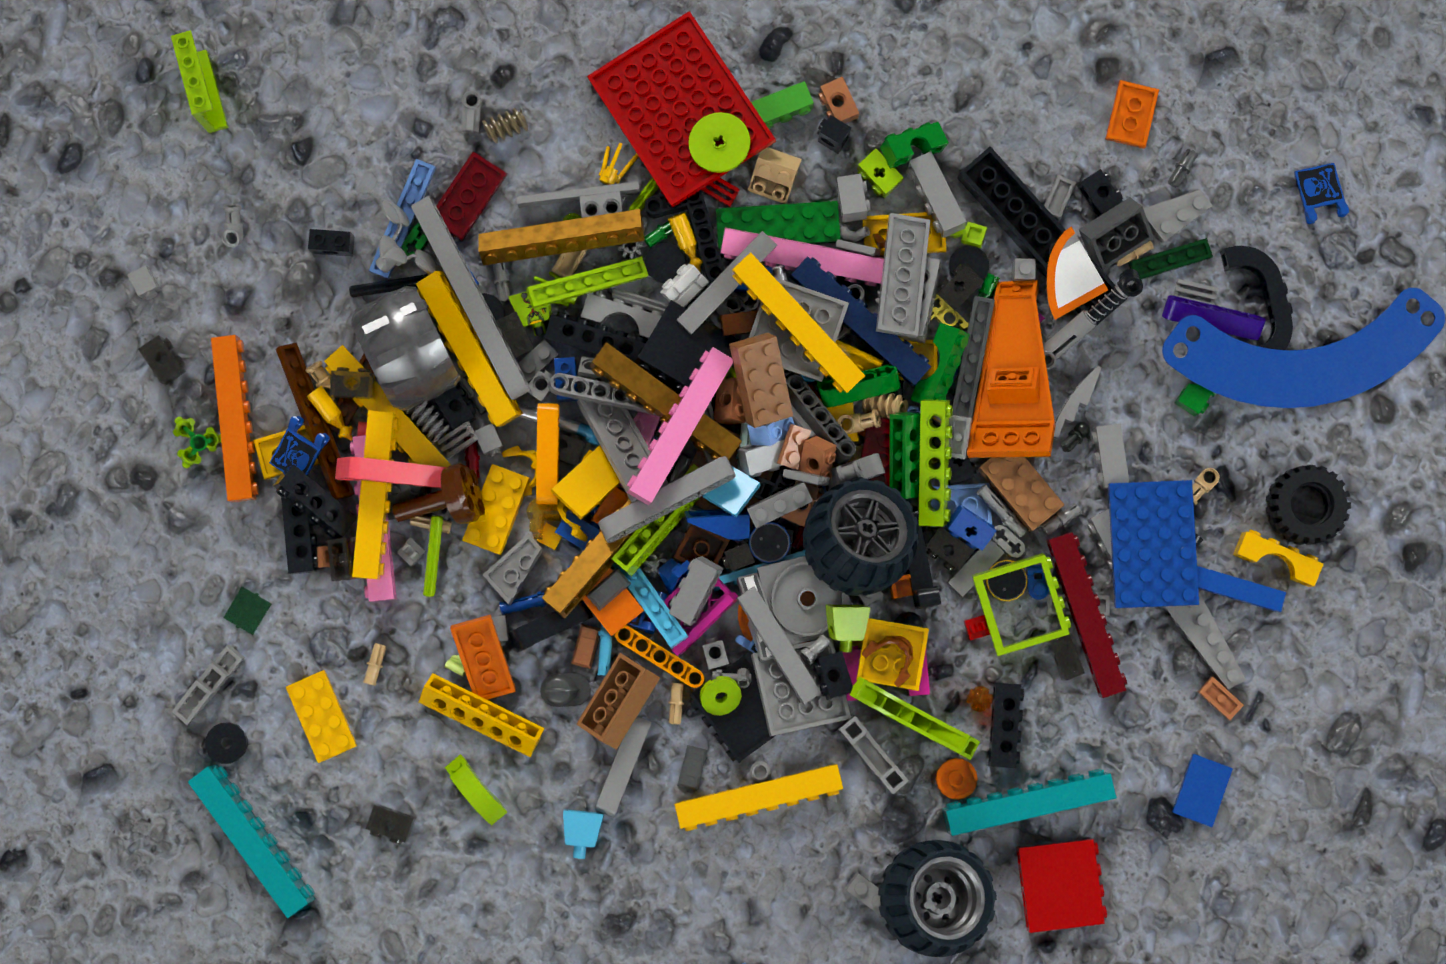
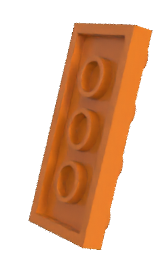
M491 614L451 625L450 630L472 693L488 700L516 692V687Z

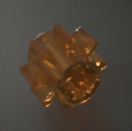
M977 686L974 690L970 689L966 702L971 704V709L974 711L983 712L986 708L990 709L993 695L989 694V689L986 687Z

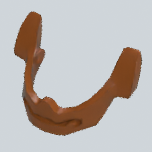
M887 636L879 643L872 640L862 652V656L865 658L874 651L876 652L880 647L891 643L897 644L899 649L905 652V665L901 668L900 675L894 682L896 687H900L910 677L907 669L913 660V647L911 643L902 636Z

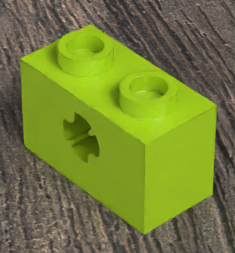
M874 149L857 166V174H861L862 180L868 181L872 185L871 189L878 196L882 195L883 198H886L904 179L895 168L890 169L885 157L877 149ZM875 173H883L882 177H875Z

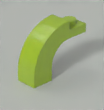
M461 754L445 767L450 775V779L458 790L491 826L507 813L500 800L483 784Z

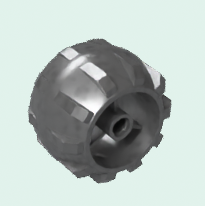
M405 286L385 293L375 301L354 311L351 319L353 330L381 388L394 408L403 411L408 410L424 401L435 399L445 391L456 386L460 377L416 287Z

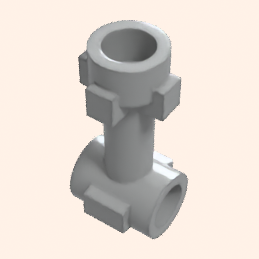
M740 668L737 674L722 673V669L712 670V680L718 676H727L734 679L740 688H747L751 683V674L746 668Z

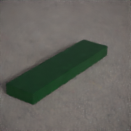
M1205 238L1129 261L1128 264L1130 269L1136 270L1141 280L1211 259L1213 255L1208 240Z

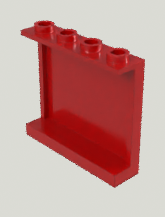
M1087 838L1085 840L1016 847L1026 929L1029 933L1105 924L1104 918H1107V910L1105 905L1102 906L1101 897H1104V888L1102 884H1099V876L1102 873L1100 863L1096 861L1099 849L1094 839Z

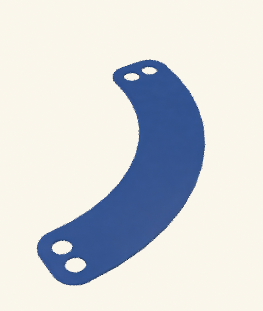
M1407 288L1396 297L1383 313L1358 332L1340 341L1305 350H1276L1254 346L1229 336L1200 316L1190 315L1181 319L1166 338L1162 353L1166 363L1186 378L1211 392L1227 398L1264 407H1313L1338 402L1363 393L1405 368L1426 349L1442 330L1445 324V313L1443 308L1423 290ZM1412 298L1416 299L1420 305L1419 310L1414 314L1409 313L1406 309L1407 301ZM1425 311H1430L1434 315V322L1430 326H1425L1421 322V315ZM1191 326L1197 327L1200 331L1199 339L1194 342L1186 338V331ZM1177 343H1184L1187 346L1188 351L1183 358H1178L1174 355L1173 348Z

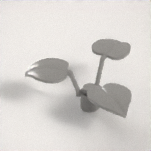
M382 200L381 208L384 215L391 222L397 224L398 228L392 238L387 235H383L380 238V257L376 260L378 268L388 273L395 265L399 266L400 264H405L410 259H414L416 265L428 274L439 271L435 260L425 251L417 249L415 254L406 256L405 252L396 244L395 240L402 226H409V219L398 205Z

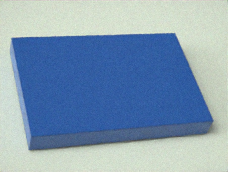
M1192 754L1172 813L1213 827L1233 768Z

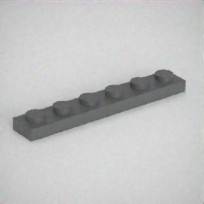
M974 296L967 333L970 336L962 355L952 405V415L972 418L995 302L994 299Z

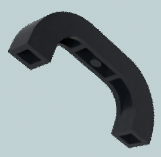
M1233 246L1224 248L1220 252L1224 272L1246 269L1254 273L1261 283L1271 324V333L1268 340L1258 346L1268 349L1286 350L1292 337L1293 322L1291 314L1293 309L1291 303L1287 300V285L1285 282L1283 283L1276 263L1267 254L1253 247Z

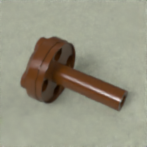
M461 463L444 468L441 473L442 490L394 504L393 514L395 519L401 522L447 508L452 518L458 524H468L477 521L480 516L485 514V508L476 472Z

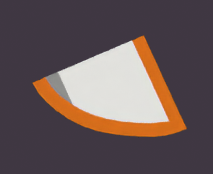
M1072 226L1065 230L1055 243L1047 267L1048 303L1055 320L1108 291Z

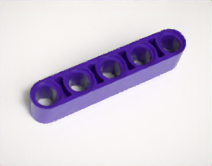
M1173 295L1167 297L1162 317L1175 322H1179L1184 317L1190 315L1200 316L1226 334L1252 340L1260 339L1266 321L1265 318L1255 314Z

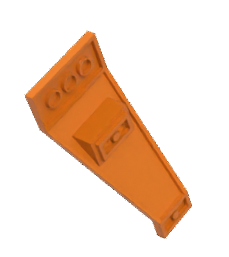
M1038 280L997 282L994 296L995 302L967 448L968 458L1051 457L1056 425L1036 301L1039 289Z

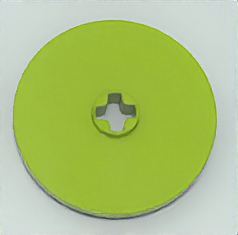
M712 113L703 117L695 124L689 136V150L694 161L701 168L714 173H723L735 169L745 160L750 149V135L747 127L739 118L729 113ZM722 139L724 144H720L717 147L715 141Z

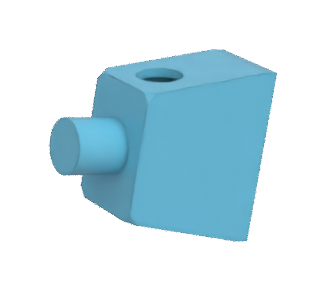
M563 810L565 845L574 846L573 858L585 859L586 847L594 848L596 846L604 817L603 813Z

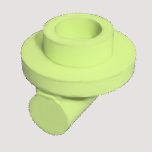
M452 655L444 667L463 677L465 670L460 656Z

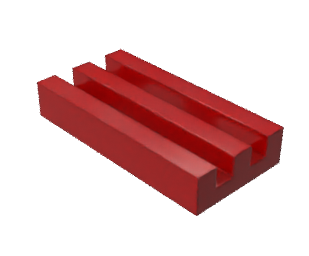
M718 178L715 181L733 191V194L713 182L708 186L729 197V201L705 187L701 189L703 193L729 208L740 192L739 188L722 178Z

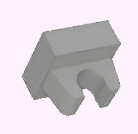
M412 537L396 551L410 566H413L426 553Z

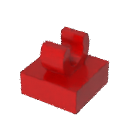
M984 615L964 621L969 641L990 635Z

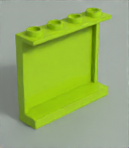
M191 30L172 35L171 40L191 114L208 133L229 128L208 51L205 49L197 52Z

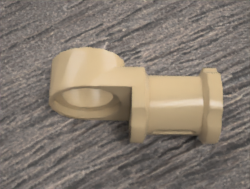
M321 360L305 370L311 374L317 388L322 385L324 389L331 390L333 401L338 397L339 390L333 382L332 376L328 375L322 367Z
M877 409L862 415L860 413L843 415L837 421L842 427L845 419L851 420L852 427L849 430H844L846 434L861 432L865 428L873 426L876 428L881 427V419Z
M1214 468L1204 469L1194 480L1195 483L1192 487L1194 494L1193 504L1195 506L1205 492L1208 493L1218 483L1219 473ZM1208 471L1212 472L1215 476V480L1212 483H1207L1204 480V474Z

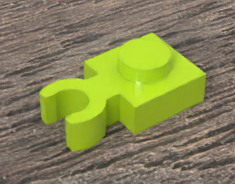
M967 222L965 229L949 236L952 238L962 237V243L981 248L987 233V227Z

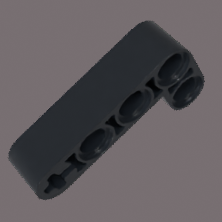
M581 600L565 619L554 611L514 629L509 633V636L518 653L542 640L593 618L589 607Z

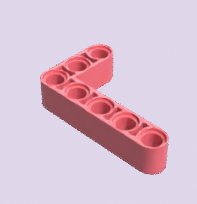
M362 457L337 458L335 479L345 481L367 480L442 489L441 473L447 467Z

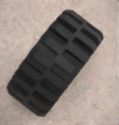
M1316 465L1299 466L1278 476L1275 479L1276 482L1271 484L1269 491H1271L1270 495L1266 496V502H1269V506L1265 508L1266 514L1270 513L1271 519H1268L1270 525L1274 524L1276 527L1274 531L1278 535H1284L1283 539L1294 541L1295 544L1299 545L1317 544L1335 537L1336 533L1342 531L1345 527L1343 523L1348 521L1350 516L1347 510L1351 509V502H1347V497H1350L1349 491H1344L1343 486H1345L1343 480L1338 481L1336 473L1333 471L1328 472L1327 468L1322 466L1316 467ZM1301 486H1311L1323 497L1325 504L1324 514L1321 520L1315 524H1304L1293 514L1291 498L1294 491Z

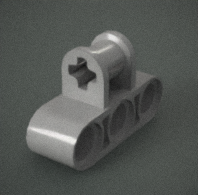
M879 453L832 468V477L829 485H827L828 491L845 481L851 482L854 479L867 478L868 480L885 474Z

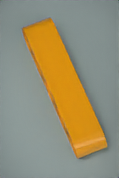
M538 403L537 505H558V498L551 492V489L559 483V403Z
M624 626L622 628L630 631V638L626 641L619 638L621 630L615 633V638L619 643L688 686L698 688L703 684L704 675L700 670L631 627ZM639 640L647 641L648 648L646 651L640 652L637 649L636 644ZM661 650L665 653L666 658L663 662L658 663L654 659V654L656 651ZM676 661L683 664V671L679 674L674 673L671 668L672 664ZM697 672L700 674L701 681L699 684L694 685L689 681L691 673Z

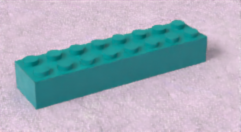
M218 765L206 767L188 781L189 785L287 919L316 899L313 888L303 882L301 879L303 876L299 869L292 867L289 863L290 857L284 850L281 851L276 845L278 843L277 839L273 834L267 833L264 829L265 823L263 820L253 814L252 805L248 800H243L239 795L241 791L235 783L231 784L227 776L229 775L227 771Z
M1095 769L1088 771L1089 775L1086 776L1078 773L1069 775L1068 780L1064 781L1063 779L1056 778L1048 780L1046 785L1040 783L1027 785L1028 789L1025 790L1017 787L1008 789L1007 794L1003 795L1002 793L994 792L987 794L985 799L972 797L966 799L967 803L963 804L961 802L958 803V801L947 803L946 808H942L947 833L951 836L1116 799L1111 773Z

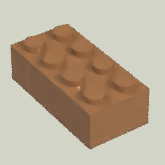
M767 332L730 343L729 346L746 423L757 428L792 417L793 412L777 337Z
M991 457L977 469L1008 508L1016 514L1018 520L1028 529L1029 533L1064 506V503L1025 457Z
M619 653L578 720L577 725L601 742L617 750L660 677L634 660Z

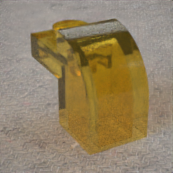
M536 498L530 502L526 513L528 519H531L529 532H532L534 539L542 540L545 520L561 522V516L557 510L558 505H537Z

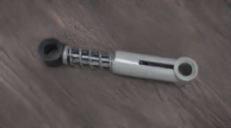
M1127 269L1123 271L1114 290L1111 289V292L1107 296L1104 295L1105 297L1101 301L1098 300L1095 306L1092 305L1089 311H1081L1050 339L1043 342L1044 353L1048 355L1045 357L1047 370L1053 368L1056 360L1095 328L1097 326L1096 321H1100V317L1102 315L1105 316L1108 310H1112L1115 304L1118 305L1121 299L1134 297L1142 292L1143 283L1136 270ZM1135 281L1132 285H1127L1128 282Z

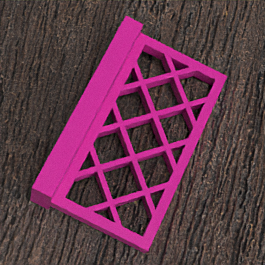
M718 579L715 586L720 587L724 594L720 598H712L711 593L708 599V610L701 613L702 616L698 619L697 623L692 626H684V622L680 620L681 627L688 629L686 631L688 638L672 649L676 656L683 654L737 601L738 595L735 592L732 593L720 579ZM678 587L664 600L669 610L670 601L680 591Z

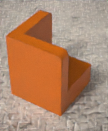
M910 574L903 575L896 583L890 586L892 599L913 595Z

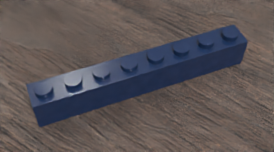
M807 256L789 278L799 286L848 302L849 305L842 325L887 365L896 366L898 375L909 385H916L931 368L928 364L929 360L921 353L919 355L912 350L914 347L907 340L902 341L894 334L876 332L878 314L869 312L866 309L868 306L859 298L856 300L851 295L852 291L845 285L840 286L836 282L837 278L831 272H825L820 268L821 264L813 257L810 259Z

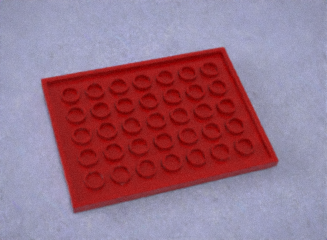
M690 11L587 76L672 208L729 172L714 173L701 168L691 156L689 136L695 124L703 117L712 113H729L739 118L745 124L750 135V149L742 163L776 142L775 137ZM722 139L715 141L717 147L720 144H724Z

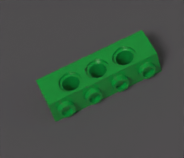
M903 412L890 414V488L898 490L904 499L919 497L920 413Z

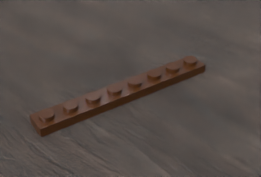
M297 342L277 347L276 352L301 417L304 419V425L310 441L314 443L319 433H326L330 436V440L321 450L317 459L332 497L340 500L353 496L355 493L350 481L335 479L337 458L341 457L328 423H326L306 397L315 389L309 373L305 371L307 368Z

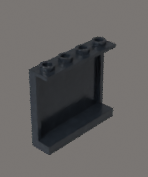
M671 300L635 363L680 394L684 386L688 387L692 380L689 377L693 370L700 368L702 362L699 360L705 350L709 352L714 347L732 358L729 344L740 340L732 335L723 336L722 329L706 320L691 335L676 321L686 311V308Z
M751 651L722 671V673L737 674L740 668H746L751 674L749 686L747 688H740L742 697L735 710L721 716L706 712L699 696L702 687L690 695L692 699L689 701L696 711L698 709L702 711L704 723L708 728L712 726L717 733L714 736L720 745L725 743L729 749L726 753L733 762L737 760L738 763L775 737L769 736L751 657L753 653ZM718 693L715 698L721 699L726 693Z

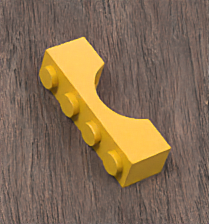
M1254 530L1241 533L1233 553L1234 556L1250 563H1255L1268 554L1278 556L1287 564L1290 580L1307 587H1315L1324 564L1318 561V557L1311 554L1302 555L1299 553V549L1292 546L1283 547L1280 545V541L1276 539H1264L1260 537L1261 533Z

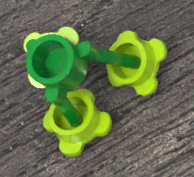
M175 418L174 422L176 425L173 434L176 437L181 435L190 438V446L177 452V456L181 458L184 468H189L191 465L201 462L202 459L198 451H202L206 447L210 452L217 450L218 444L221 443V434L216 433L214 428H207L204 435L194 434L193 425L195 420L193 418Z

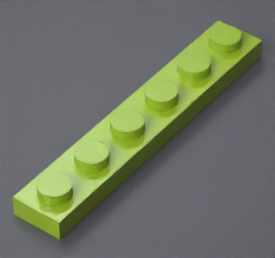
M638 257L529 286L526 288L533 309L644 279L649 275L643 258Z

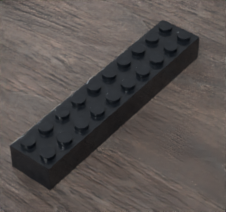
M989 146L959 173L957 179L1029 259H1036V267L1047 278L1050 254L1065 229L993 148ZM1092 259L1091 261L1108 291L1077 307L1075 310L1078 314L1083 310L1089 311L1092 305L1095 306L1098 300L1101 301L1105 297L1104 295L1107 296L1111 289L1114 290L1116 286ZM1127 298L1121 299L1118 305L1115 304L1112 310H1108L1105 316L1102 315L1100 317V321H1096V324L1098 325L1099 323H1101L1124 301H1126Z

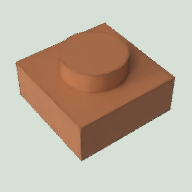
M339 546L317 547L318 568L340 567Z

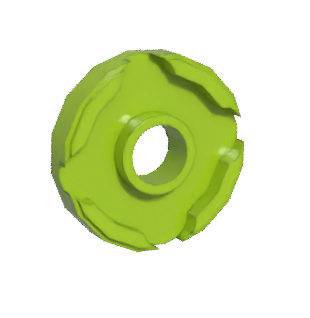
M718 676L712 681L711 679L707 681L701 688L699 695L701 704L706 712L719 716L729 714L735 710L742 697L741 689L737 682L727 676ZM718 693H726L721 699L715 698Z

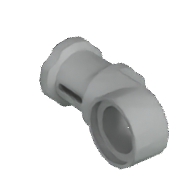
M239 204L223 206L226 223H224L225 232L222 234V240L226 246L231 248L236 247L243 241V222L240 219L242 206ZM229 232L236 234L237 241L235 243L229 240Z

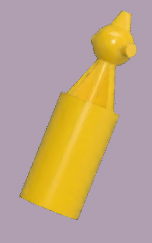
M685 212L670 217L668 221L680 250H683L691 259L689 264L694 265L701 272L703 261L696 257L695 244L697 241Z
M322 385L306 396L326 423L340 429L339 438L343 437L350 441L353 440L351 435L353 427L344 425L342 411Z

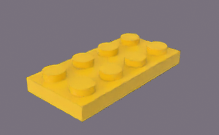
M492 464L481 490L485 514L480 516L477 521L468 524L462 541L502 555L531 478Z
M325 670L286 686V690L318 763L358 746Z

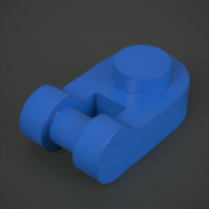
M1041 563L1040 565L1026 567L1028 594L1035 600L1044 599L1047 597L1049 589ZM1034 573H1041V579H1034Z

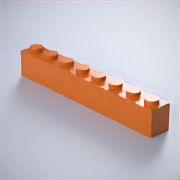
M236 335L212 337L211 345L227 501L233 503L257 500L256 494H259V486L254 479L257 467L256 463L252 460L255 447L253 441H250V433L253 432L251 421H248L250 403L246 401L248 383L247 380H244L246 363L245 360H242L241 352H244V343Z

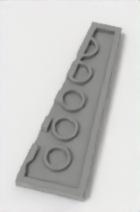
M1200 593L1199 605L1163 607L1227 690L1246 681Z

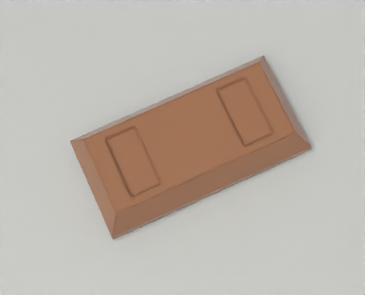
M581 624L571 664L589 669L592 668L599 640L598 631L601 628Z

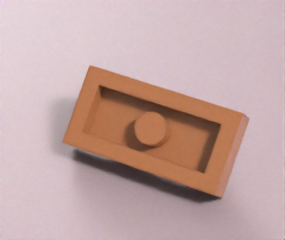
M790 423L777 463L798 470L804 441L809 439L811 430Z
M1210 677L1198 691L1227 720H1231L1244 706L1214 677Z

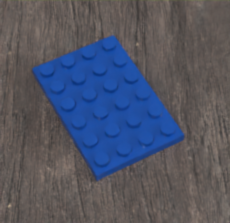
M1192 480L1109 483L1108 498L1115 608L1199 605Z

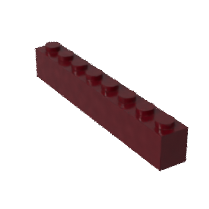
M1068 532L1047 539L1046 543L1098 696L1106 698L1126 691L1125 685H1127V680L1124 673H1120L1118 665H1121L1118 654L1113 652L1112 645H1114L1111 634L1106 632L1105 626L1107 621L1104 614H1100L1098 608L1100 600L1098 595L1092 591L1091 587L1094 586L1091 575L1086 573L1085 567L1087 562L1084 555H1080L1078 549L1080 542L1077 535H1073V532Z

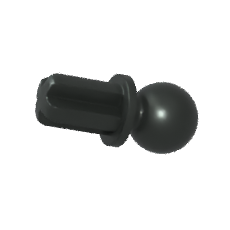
M1086 422L1077 423L1074 430L1069 431L1068 437L1061 443L1063 451L1070 452L1077 444H1081L1083 438L1090 434V426Z

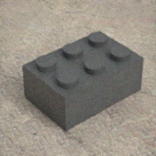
M1131 197L1079 229L1088 255L1102 270L1154 238L1143 206Z

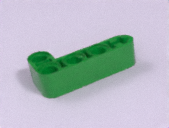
M885 365L862 371L865 377L848 393L844 391L840 393L832 385L834 380L829 375L827 377L824 376L822 382L816 380L820 400L825 407H835L897 391L900 388L897 367Z

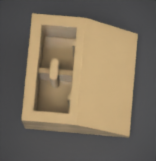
M767 147L758 156L748 191L786 204L802 159Z

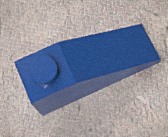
M743 508L737 518L723 509L684 511L688 523L733 541H743L746 538H750V515L747 508Z

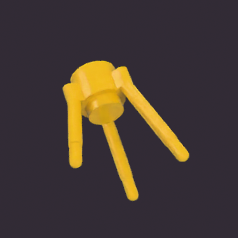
M622 143L618 144L610 166H607L610 147H606L599 173V181L606 185L619 184L621 178L639 157L636 153L619 175H617L618 170L614 169V166L622 148Z

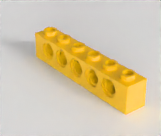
M434 673L431 674L424 685L419 699V703L528 757L532 756L545 729Z

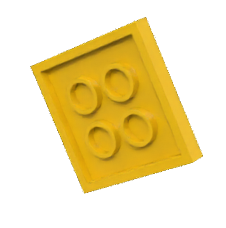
M868 618L856 680L858 677H861L871 683L896 687L894 682L900 675L899 672L906 662L905 652L900 650L897 644L892 643L880 647V649L876 652L874 651L867 658L862 656V652L872 640L879 643L887 636H902L913 647V660L907 669L910 677L899 688L919 691L929 629Z

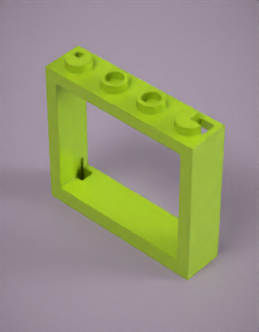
M1044 553L972 575L997 656L1070 634L1068 629L1072 628L1068 616L1064 617L1062 610L1065 608L1062 596L1058 597L1056 589H1059V584L1056 576L1052 577L1050 569H1053L1050 557H1046ZM1041 563L1061 629L1003 647L983 580Z

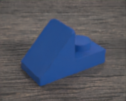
M671 558L658 569V573L669 594L679 586L684 577H687L690 564L688 560L680 564Z

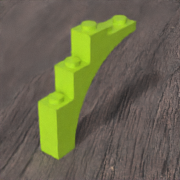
M858 677L850 693V696L949 750L969 760L972 759L980 743L977 739L910 705L861 677Z

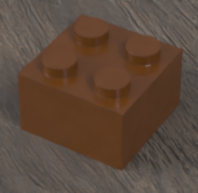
M689 524L673 553V557L684 563L686 560L691 562L693 559L703 556L717 564L730 539Z

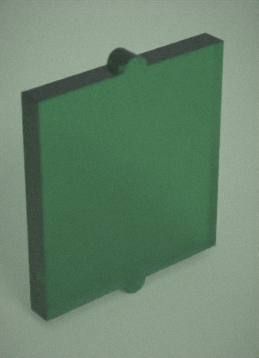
M241 587L223 618L235 624L236 628H241L254 635L272 603L261 598L259 593H253Z

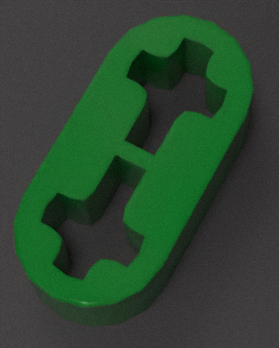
M420 223L414 226L403 242L402 250L406 256L415 254L414 251L408 253V245L412 246L417 241L415 248L423 251L429 242L425 234L418 239L420 236L419 229H422Z

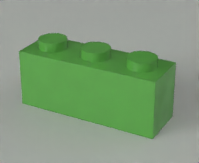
M805 81L751 102L769 129L777 122L786 123L792 120V117L795 115L803 116L810 113L814 106Z

